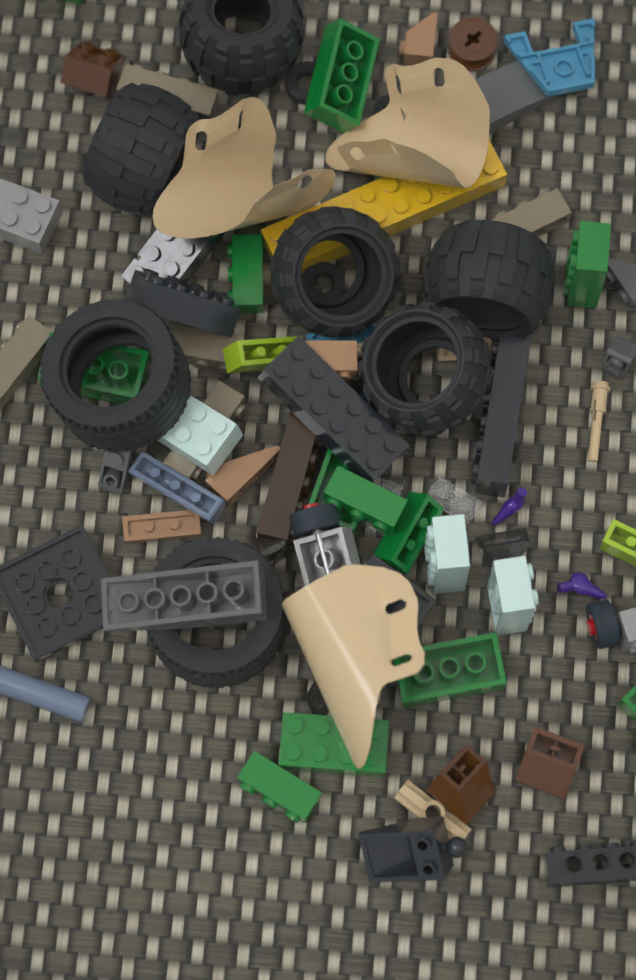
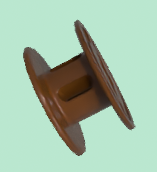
M469 17L460 20L450 31L448 47L450 59L459 62L470 72L485 69L495 58L497 45L496 31L489 22L482 18Z

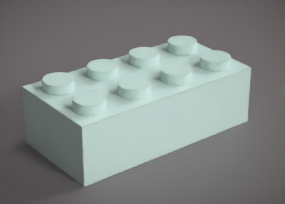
M190 395V398L187 400V407L184 409V413L180 416L179 421L165 436L157 441L214 476L243 434L236 423Z
M464 514L432 517L431 526H427L424 546L425 561H429L427 571L428 587L433 586L434 594L465 591L470 561Z
M526 556L493 561L487 589L497 636L527 631L529 623H532V617H534V611H536V605H538V595L536 589H531V579H534L531 563L527 564Z

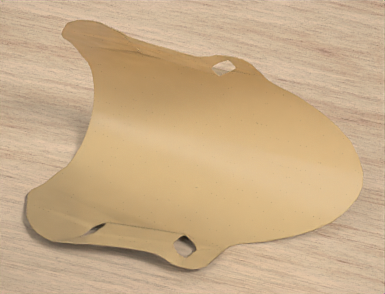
M432 58L410 66L392 64L386 68L385 72L390 97L387 107L361 122L360 126L343 133L331 144L326 152V163L336 170L468 188L477 181L485 162L489 142V105L475 78L462 64L453 59ZM436 68L444 71L445 83L443 86L437 87L434 83L433 72ZM396 75L400 80L401 93L397 89ZM402 111H403V113L405 112V114H406V117H405V115H404L405 121L403 120Z
M256 97L242 99L217 117L201 119L190 126L186 134L182 168L157 200L153 209V222L157 230L165 235L176 238H200L297 214L312 208L328 194L334 183L335 172L332 169H310L288 181L273 186L272 166L276 142L275 128L269 110L263 101ZM243 110L240 129H238L239 116L241 111ZM200 131H204L207 134L206 148L204 150H197L195 148L196 134ZM310 176L312 178V181L306 188L301 189L297 187L303 177Z
M351 564L343 566L300 589L282 602V607L355 767L360 769L364 766L370 750L376 705L380 701L382 687L389 682L416 674L424 665L425 653L417 632L418 600L409 581L400 573L384 567ZM400 599L406 602V607L403 610L387 614L385 607L389 603ZM408 654L412 656L411 661L399 666H393L390 662L392 659Z

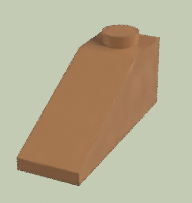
M276 445L223 463L214 476L209 473L206 475V487L213 494L222 498L226 503L225 506L229 508L277 461L280 447Z

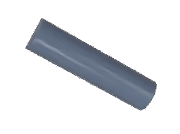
M144 451L140 453L128 470L130 475L211 524L218 521L224 512L226 503L222 498Z
M0 666L1 695L83 724L92 698Z

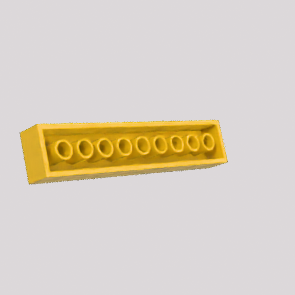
M489 140L482 171L477 181L471 187L461 188L382 177L261 229L262 242L271 259V255H274L278 244L276 241L284 229L287 230L296 218L306 212L330 206L351 208L367 214L379 222L382 229L391 236L505 187L507 173ZM337 241L317 243L306 254L301 274L311 265L318 262H331L352 252L345 245Z

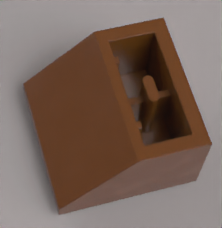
M80 42L65 55L60 83L107 97L114 90L126 55L119 54V51L112 48L103 49L96 47V44L92 42Z
M534 727L515 781L565 800L585 745Z
M467 744L444 767L426 789L466 826L495 794L487 761Z

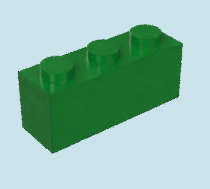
M262 234L232 235V244H227L228 259H232V267H228V282H233V290H228V297L234 299V304L241 308L240 314L264 313Z
M337 466L323 492V500L326 501V504L331 503L335 505L336 510L342 508L350 512L349 515L355 520L361 522L366 520L372 523V527L382 533L388 531L393 534L408 501L340 466Z
M411 491L408 492L405 498L408 500L407 506L393 534L387 531L374 552L375 556L397 572L408 574L425 543L427 526H431L432 517H439L444 510V507L428 494Z
M256 751L252 753L237 777L238 782L241 783L239 787L250 795L256 792L264 797L262 799L263 803L273 809H276L277 806L286 811L284 816L297 824L299 820L306 823L322 797V792Z

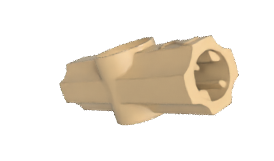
M409 780L394 797L397 802L418 818L426 817L425 812L427 809L436 808L440 816L444 817L448 840L455 836L462 837L465 840L472 830L447 811L440 802L433 800Z

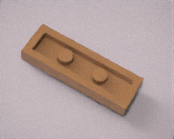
M190 510L122 516L125 544L202 536L200 516Z

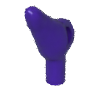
M518 488L514 496L504 502L502 508L492 521L493 526L498 525L521 510L525 504L524 498L527 495L525 488Z
M581 572L573 573L569 581L557 583L559 593L574 591L577 594L598 599L607 598V594L594 585Z

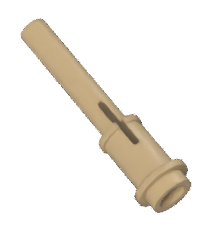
M594 381L590 389L593 391L590 408L593 417L588 454L589 462H598L603 414H606L607 394L611 390L608 387L609 383L605 381Z

